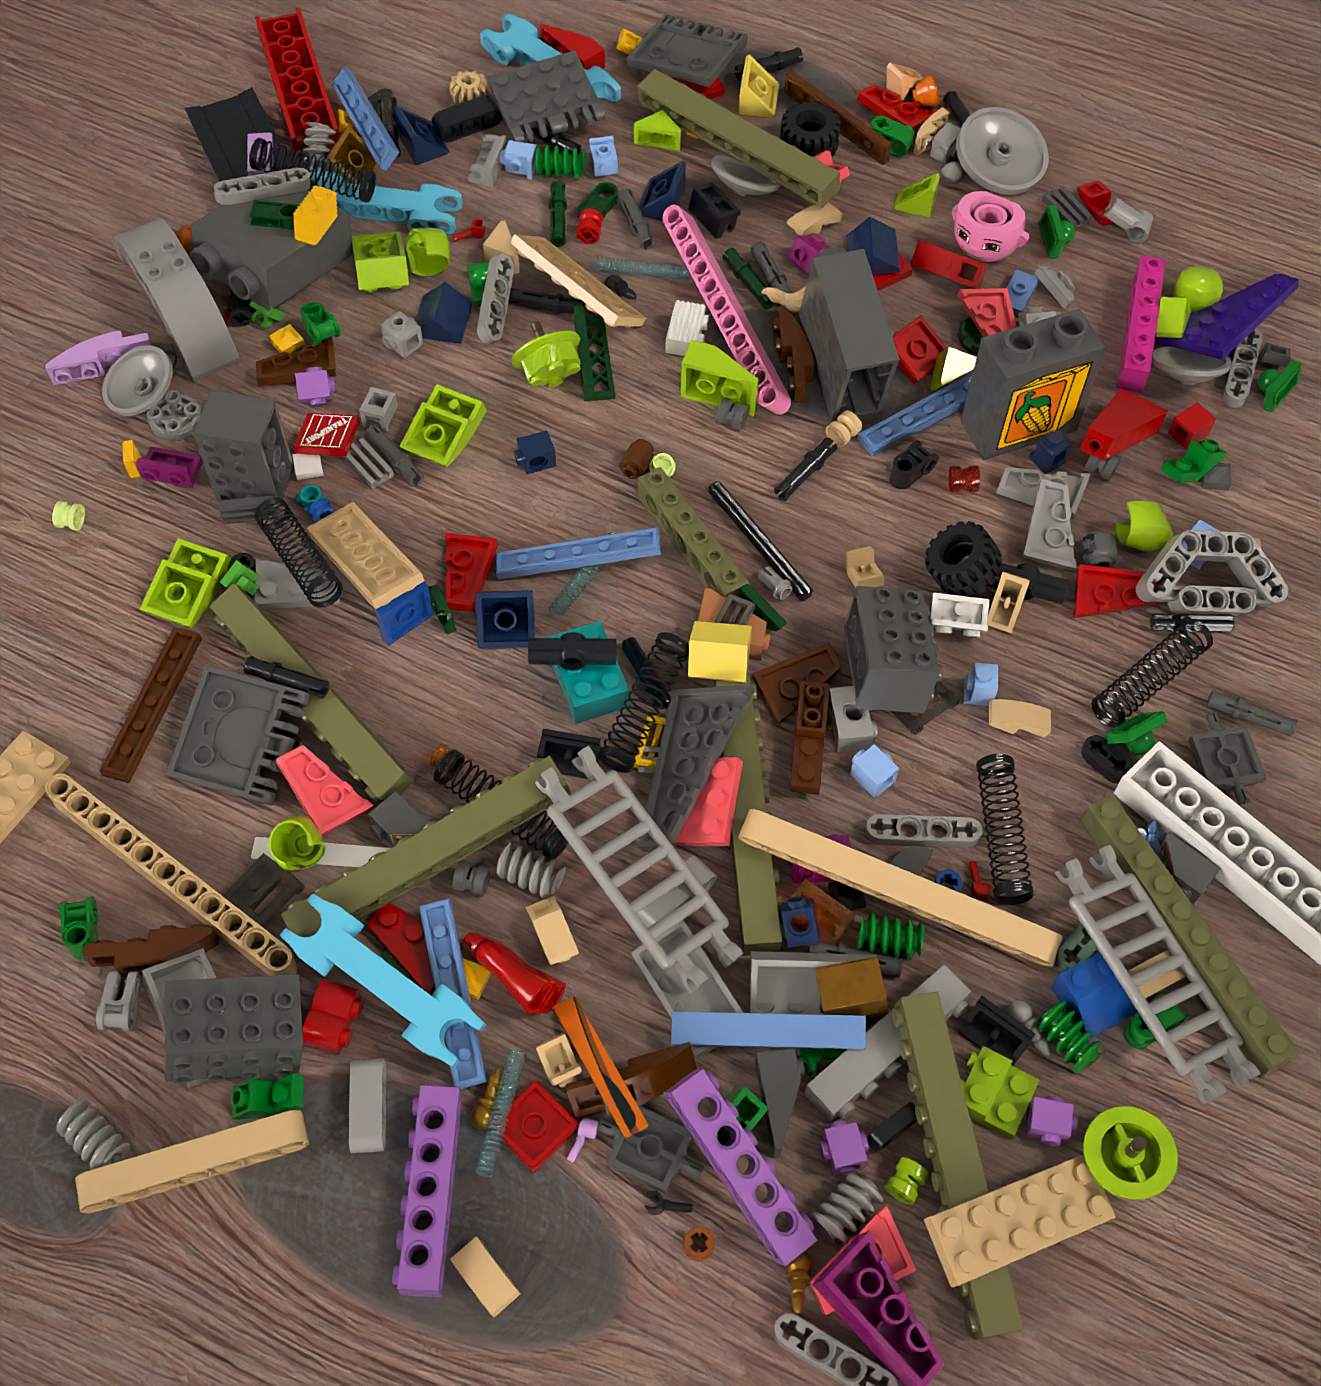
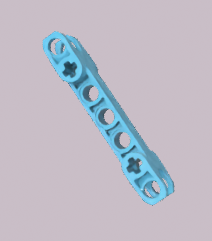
M505 14L501 17L504 32L497 33L490 29H484L480 32L482 46L495 60L503 65H507L514 60L521 66L561 55L560 52L540 40V34L533 24L512 14ZM592 66L588 70L584 68L597 98H605L611 102H617L621 99V87L608 72L598 66Z
M325 171L324 181H325V179H326V177H327V174H328V172H326V171ZM315 172L310 180L315 183ZM333 172V176H332V182H333L334 177H335V174H336V173H334V172ZM322 175L317 183L318 186H322ZM330 175L325 184L326 189L330 187ZM340 175L339 185H340V183H341V181H342V178H343L341 175ZM337 179L332 187L333 191L337 190ZM345 180L340 188L341 193L345 191ZM352 184L347 191L348 195L352 194ZM360 184L358 186L357 191L355 192L356 198L359 197ZM422 184L418 187L417 191L375 186L373 196L368 203L361 202L360 199L355 200L353 196L348 198L346 194L342 196L336 192V201L338 202L336 205L351 214L353 218L407 224L409 230L427 227L439 228L445 231L446 235L455 233L456 225L455 218L443 212L458 211L462 209L463 205L461 193L434 184ZM451 197L455 199L456 202H449L444 200V198ZM438 222H445L449 227H443Z
M312 894L307 901L321 915L322 923L319 931L310 937H300L285 928L280 936L292 947L301 960L324 977H326L334 965H337L411 1022L401 1035L423 1053L438 1058L455 1068L460 1060L445 1045L444 1038L447 1029L452 1024L464 1022L477 1031L482 1032L487 1024L473 1012L464 999L441 983L432 995L428 994L355 939L365 926L340 906L329 903Z

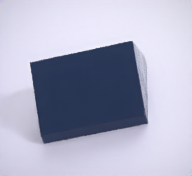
M399 106L394 108L398 136L416 165L449 153V149L436 132L431 121Z
M684 161L675 164L649 180L639 206L643 217L663 221L664 211L669 206L680 205L686 185V163Z
M868 217L846 235L848 252L864 249L873 276L900 272L896 230L872 217Z
M446 282L423 295L415 320L421 327L422 338L461 343L472 309V302Z
M533 590L476 592L478 648L528 647L529 638H535Z

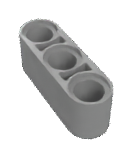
M692 856L685 861L704 889L708 891L715 884L717 875L697 856ZM683 882L636 914L648 929L695 896L686 883Z
M385 1058L351 1060L349 1091L350 1153L384 1152L386 1147Z

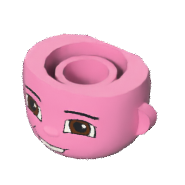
M975 191L966 194L959 204L955 205L952 209V216L955 220L954 235L957 244L968 257L982 262L999 261L1012 254L1016 248L1023 247L1029 239V234L1024 231L1025 212L1020 205L987 191Z

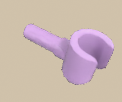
M586 1118L580 1122L578 1136L567 1157L568 1161L574 1163L586 1137L596 1139L598 1121Z

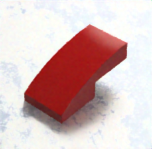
M1099 180L1078 186V194L1093 218L1101 226L1114 223L1103 215L1105 209L1112 201V191Z

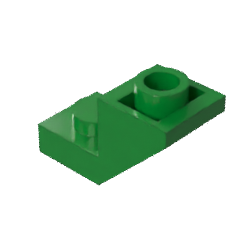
M1204 438V440L1191 441L1184 458L1165 460L1161 470L1178 483L1197 482L1226 457L1227 452L1220 448L1219 443L1213 439Z
M291 1074L275 1082L251 1078L234 1086L231 1096V1105L233 1106L232 1119L264 1118L303 1108L304 1075Z

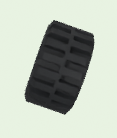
M802 102L800 105L795 104L793 108H788L786 113L783 114L780 139L789 145L796 146L800 151L814 157L825 150L830 151L831 156H834L838 149L841 122L838 114L834 113L832 108H827V105H820L817 102Z
M962 521L957 522L955 526L952 524L946 526L947 529L943 532L940 530L937 533L936 539L932 538L930 541L931 547L926 549L925 554L927 557L925 558V564L927 565L928 572L941 589L950 595L965 596L968 594L969 597L975 596L977 591H985V587L988 584L992 585L994 583V576H998L1000 573L998 567L1002 566L1003 561L1000 558L1002 556L1001 551L980 524L975 525L974 522L970 521L964 524ZM966 556H969L966 560L958 564V562L961 559H963Z

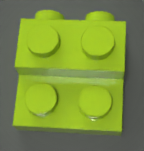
M982 1046L979 1053L972 1052L965 1066V1069L970 1071L966 1081L960 1078L969 1116L979 1123L1013 1139L1040 1080L1012 1066V1060Z

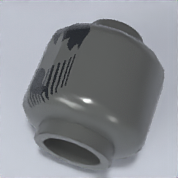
M1094 530L1081 540L1080 553L1084 565L1112 568L1118 560L1116 541L1111 534L1101 530Z

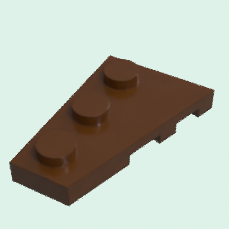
M327 338L324 340V343L312 346L311 343L301 346V351L292 354L282 352L256 361L258 386L296 382L295 373L307 372L306 369L310 367H322V370L328 371L329 377H336L333 338Z
M826 643L754 672L752 679L756 683V687L774 723L778 726L798 708L801 681L827 683L840 671L842 666L830 643Z

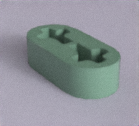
M1082 924L1063 943L1057 953L1055 963L1062 972L1092 957L1098 950L1093 940H1090L1085 946L1081 943L1084 936L1088 935ZM1074 950L1077 951L1078 955L1075 960L1067 963L1065 961L1066 956H1069Z

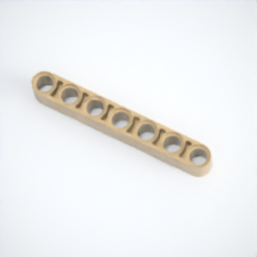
M300 1110L283 1112L81 1173L75 1177L80 1212L94 1213L299 1151L309 1145L303 1113Z

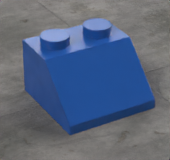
M1101 953L1060 973L1051 987L1060 1002L1063 1000L1067 1002L1064 1007L1066 1011L1074 1010L1076 1012L1072 1020L1074 1022L1080 1020L1084 1022L1080 1029L1081 1033L1089 1030L1093 1032L1090 1039L1138 1012Z

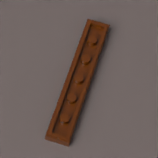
M793 70L785 74L784 92L800 104L802 102H817V104L827 105V108H832L834 113L838 114L841 122L840 134L882 165L889 161L892 145L890 141Z
M173 628L100 769L102 776L130 783L202 641L200 634Z

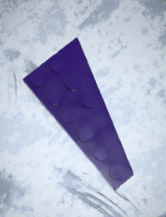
M1274 274L1216 302L1210 307L1191 314L1182 338L1156 337L1155 333L1154 342L1223 360L1298 288L1299 279L1289 277L1286 274Z

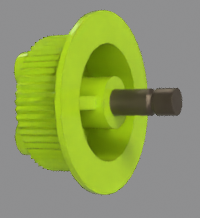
M539 321L534 322L530 326L536 339L519 348L511 359L512 365L515 368L524 370L527 380L532 386L547 384L550 388L559 386L563 383L562 379L581 370V362L575 349L580 343L579 334L574 331H558L545 335Z
M1130 1106L1114 1107L1099 1114L1086 1131L1083 1143L1086 1165L1098 1184L1113 1195L1129 1200H1145L1161 1193L1173 1180L1178 1165L1176 1144L1167 1127L1151 1113Z

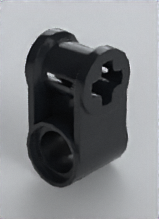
M920 441L913 442L905 451L894 458L889 478L890 483L898 489L909 488L922 476L932 471L939 457L924 449Z

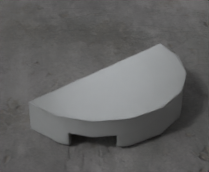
M1049 266L1038 267L1034 272L1035 275L1060 305L1066 309L1074 300L1073 290L1075 287L1070 278L1062 271L1056 273L1053 270H1048Z

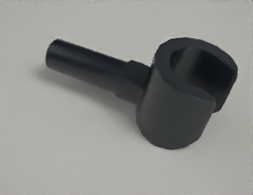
M655 1190L646 1193L648 1198L659 1199L657 1206H645L646 1210L652 1215H658L663 1210L690 1213L692 1211V1204L663 1199L661 1194Z

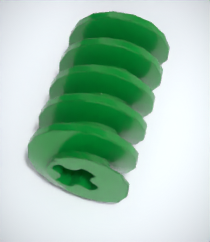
M538 144L535 159L537 174L542 175L546 171L547 176H552L555 170L557 177H561L564 172L566 178H571L574 172L575 179H580L586 169L587 150L583 149L581 155H578L577 148H574L572 154H569L568 148L564 147L563 152L559 153V148L555 145L553 152H550L549 145H545L544 150L541 151Z
M870 913L867 920H864V915H862L857 942L858 950H862L867 942L869 943L870 952L873 953L877 946L881 945L883 955H886L892 947L895 957H899L903 950H906L908 960L912 959L915 952H918L920 957L925 924L920 922L914 930L912 920H907L902 928L900 918L895 917L891 925H889L886 915H883L878 923L875 913Z
M1063 1000L1042 1015L1038 1022L1042 1021L1038 1030L1041 1033L1050 1031L1046 1039L1049 1043L1059 1041L1055 1048L1057 1053L1068 1051L1064 1061L1067 1064L1076 1061L1072 1071L1077 1074L1090 1067L1105 1052H1097L1101 1045L1100 1041L1088 1042L1093 1033L1091 1030L1083 1033L1080 1032L1084 1024L1082 1020L1072 1023L1071 1020L1076 1013L1074 1010L1066 1013L1063 1012L1067 1004Z

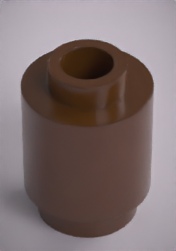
M637 439L630 444L619 463L624 476L629 479H638V477L644 475L654 457V447L651 443L643 439Z

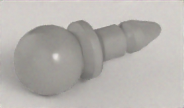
M1024 1001L1011 1003L1007 1009V1014L1036 1033L1031 1042H1034L1035 1048L1042 1054L1049 1056L1050 1050L1045 1038H1042L1041 1032L1034 1026L1038 1020L1032 1017L1033 1013L1029 1004Z

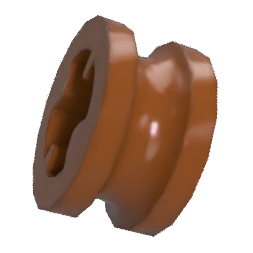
M694 1227L689 1230L684 1239L686 1255L694 1261H704L710 1257L714 1248V1237L711 1232L703 1227ZM698 1236V1240H700L702 1236L707 1240L704 1252H700V1249L697 1252L691 1249L693 1237Z

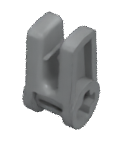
M117 971L108 972L102 999L96 1013V1026L98 1030L106 1031L110 1027L122 1028L123 1031L128 1032L133 1031L142 985V978L138 972H129L127 980L124 981L125 988L120 1000L119 995L122 993L121 975Z

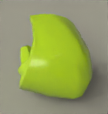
M427 227L414 228L408 232L406 251L412 273L420 276H433L442 273L448 268L450 264V243L445 231L439 228Z
M1198 266L1187 268L1178 276L1174 284L1173 297L1187 298L1191 305V313L1193 314L1219 301L1223 292L1222 279L1218 272L1212 268Z
M1128 502L1127 509L1130 513L1131 524L1115 523L1119 543L1144 552L1163 549L1166 543L1173 537L1169 520L1161 505L1156 502Z
M301 815L291 816L281 821L271 831L269 837V850L274 860L284 871H298L312 867L324 856L327 848L322 834L310 818Z

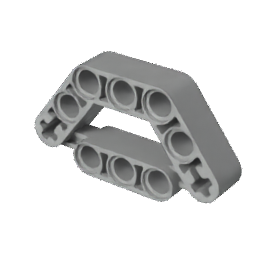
M1187 530L1173 536L1166 543L1137 583L1136 594L1144 602H1168L1170 610L1175 614L1239 616L1252 611L1256 605L1267 607L1284 601L1288 595V587L1250 534L1244 532ZM1182 540L1187 543L1188 550L1182 547ZM1208 541L1213 544L1214 552L1208 547ZM1235 542L1240 547V553L1235 548ZM1166 561L1171 564L1172 572L1166 568ZM1192 561L1226 562L1244 588L1192 585L1184 587L1175 586V584ZM1251 565L1255 567L1256 575L1252 573ZM1183 594L1188 598V606L1182 600ZM1209 596L1213 597L1215 601L1214 607L1209 602ZM1236 597L1241 601V608L1236 604Z

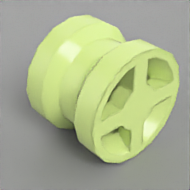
M58 501L52 513L54 526L57 528L67 526L75 531L82 528L85 520L84 506L78 503L69 505L66 501Z

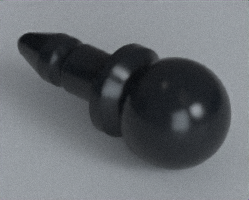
M610 275L605 279L604 285L619 297L624 296L627 299H637L634 290L630 289L627 282L622 280L620 276Z

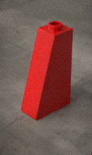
M1120 388L1088 428L1080 450L1104 461L1157 434L1169 410Z

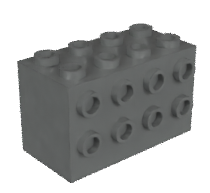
M211 390L208 399L202 403L201 416L199 421L193 425L192 435L196 439L198 452L202 456L204 469L208 473L210 486L214 490L216 499L230 500L274 495V498L283 499L294 470V464L276 400L259 398L254 395L247 396L228 391Z
M856 586L844 624L856 708L925 713L928 703L933 701L935 684L940 682L942 677V666L937 662L938 646L936 643H933L934 627L932 623H929V604L925 603L923 591Z
M299 974L165 981V1082L173 1081L176 1084H187L199 1079L219 1082L229 1077H241L242 1079L250 1080L251 1078L256 1079L260 1075H274L283 1078L293 1073H299L303 1051Z

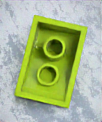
M400 232L352 236L359 290L364 289V291L373 292L383 287L400 289L404 285H409L406 254Z
M691 340L681 363L680 397L719 407L723 398L732 400L734 404L743 403L749 405L748 415L755 416L759 379L717 346Z

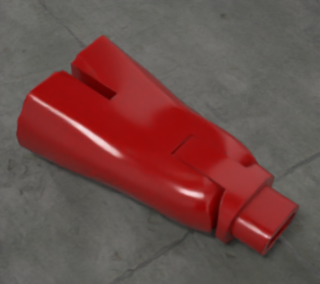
M470 932L465 936L464 943L471 947V954L477 958L484 968L504 984L527 1013H549L559 1003L564 994L566 983L527 964L508 946L494 938L481 936L474 932Z

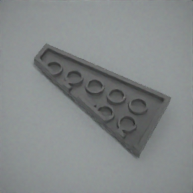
M751 684L672 690L646 808L648 814L672 846L712 772L713 765L722 754L755 691ZM648 833L640 837L638 847L643 852H651L658 848Z

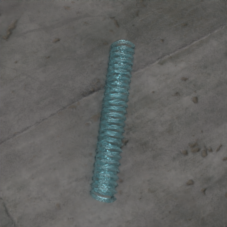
M597 256L596 266L595 262H593V269H598V271L605 270L607 272L609 270L611 272L613 270V272L617 271L618 273L621 271V273H633V275L636 273L637 275L644 274L645 276L647 274L651 276L652 274L653 277L655 275L656 277L664 276V278L671 277L672 279L675 277L680 280L687 278L688 281L691 278L687 267L685 272L684 265L682 272L681 265L678 267V272L677 265H675L673 272V264H671L669 272V263L667 267L664 263L663 268L662 264L659 263L658 268V263L656 262L654 268V263L652 262L650 268V262H647L646 268V261H644L642 269V261H640L638 269L637 260L634 269V260H632L630 269L629 259L626 269L627 260L624 259L622 268V258L620 259V265L618 258L616 259V265L615 258L612 259L611 265L610 257L608 265L607 257H605L603 265V256L600 260V266L599 256Z
M610 532V533H608V535L617 534V533H615V532ZM597 564L598 567L596 565L581 567L579 572L576 573L574 578L554 600V603L549 606L551 615H555L551 610L552 608L557 615L563 616L566 610L569 609L568 606L574 603L576 597H579L581 591L591 582V579L599 572L598 570L601 569L603 564Z
M512 1050L507 1053L508 1057L506 1058L507 1062H505L506 1066L503 1068L502 1081L499 1082L498 1096L495 1097V1106L492 1107L493 1111L491 1112L492 1116L489 1117L488 1131L485 1132V1141L482 1143L483 1147H481L482 1152L479 1153V1162L476 1163L478 1167L475 1168L478 1174L487 1178H492L493 1175L491 1173L495 1172L493 1168L496 1165L492 1162H497V1159L494 1157L499 1156L496 1152L500 1151L498 1147L502 1145L499 1142H502L503 1139L501 1137L505 1136L502 1132L506 1131L504 1127L507 1126L506 1122L509 1121L507 1117L510 1114L508 1112L512 1111L510 1107L513 1104L511 1102L514 1101L513 1097L516 1096L514 1092L517 1089L515 1087L519 1086L517 1083L520 1081L518 1077L521 1076L519 1072L523 1071L520 1067L524 1066L521 1062H525L524 1057H526L524 1052ZM479 1169L490 1172V1174L483 1173Z

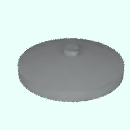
M988 107L974 112L963 123L956 139L958 159L966 173L983 188L998 194L1017 195L1029 191L1040 181L1048 166V148L1041 132L1026 117L1007 108Z

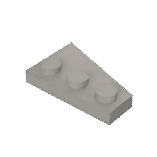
M1006 467L996 493L1034 506L1041 479L1067 485L1071 509L1070 519L1073 520L1091 474L1081 473L1080 476H1069L1067 472L1057 471L1056 474H1044L1036 469Z
M1044 479L1040 480L1021 558L1075 571L1077 565L1076 559H1074V537L1071 533V509L1067 485Z
M256 558V573L259 577L255 580V583L259 588L255 592V603L262 610L313 606L285 564ZM309 569L304 575H308L315 570ZM317 571L307 581L315 579L321 575L322 571ZM334 574L338 577L339 581L341 582L339 575ZM331 581L324 582L316 587L313 592L324 589ZM333 581L326 590L312 594V597L327 595L333 590L336 582ZM337 588L325 598L312 600L316 602L326 601L336 593ZM341 596L332 605L341 604Z

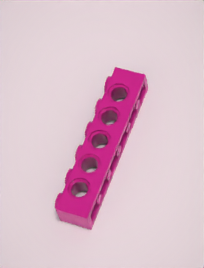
M1141 255L1133 278L1117 388L1143 392L1148 379L1166 264L1165 259Z

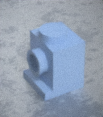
M613 136L589 139L590 160L594 176L618 174V158L613 143Z
M509 140L506 149L501 151L500 164L505 165L506 172L527 175V179L532 180L536 169L537 145Z
M974 664L972 673H967V676L964 677L963 704L989 706V701L995 699L998 691V665Z

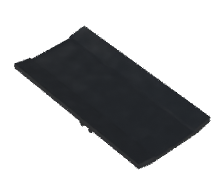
M252 87L235 97L202 107L185 108V112L219 182L248 176V134L272 133L273 146L275 143H278L280 149L282 147ZM277 146L273 152V164L277 155ZM284 148L282 150L280 157L279 169L284 159ZM289 158L287 161V169L289 168L291 163ZM277 163L273 169V172L277 171Z

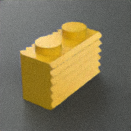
M313 186V189H310L311 192H308L306 198L297 207L298 209H295V212H293L295 239L316 245L338 216V206L336 205L338 202L336 201L337 193L335 191Z

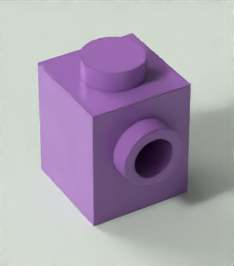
M310 367L306 369L307 372L295 373L298 400L301 403L311 402V406L326 405V400H333L332 393L336 392L334 376L329 377L327 370H322V367Z
M1048 1096L1045 1099L1034 1097L1028 1106L1025 1137L1040 1140L1042 1145L1048 1147L1065 1145L1071 1136H1075L1078 1118L1073 1116L1074 1104L1065 1103L1064 1099L1055 1096Z
M846 1120L836 1121L829 1124L828 1129L824 1130L822 1141H819V1150L822 1160H828L832 1176L865 1168L868 1161L865 1151L869 1150L866 1134L864 1131L859 1132L857 1122L847 1124Z

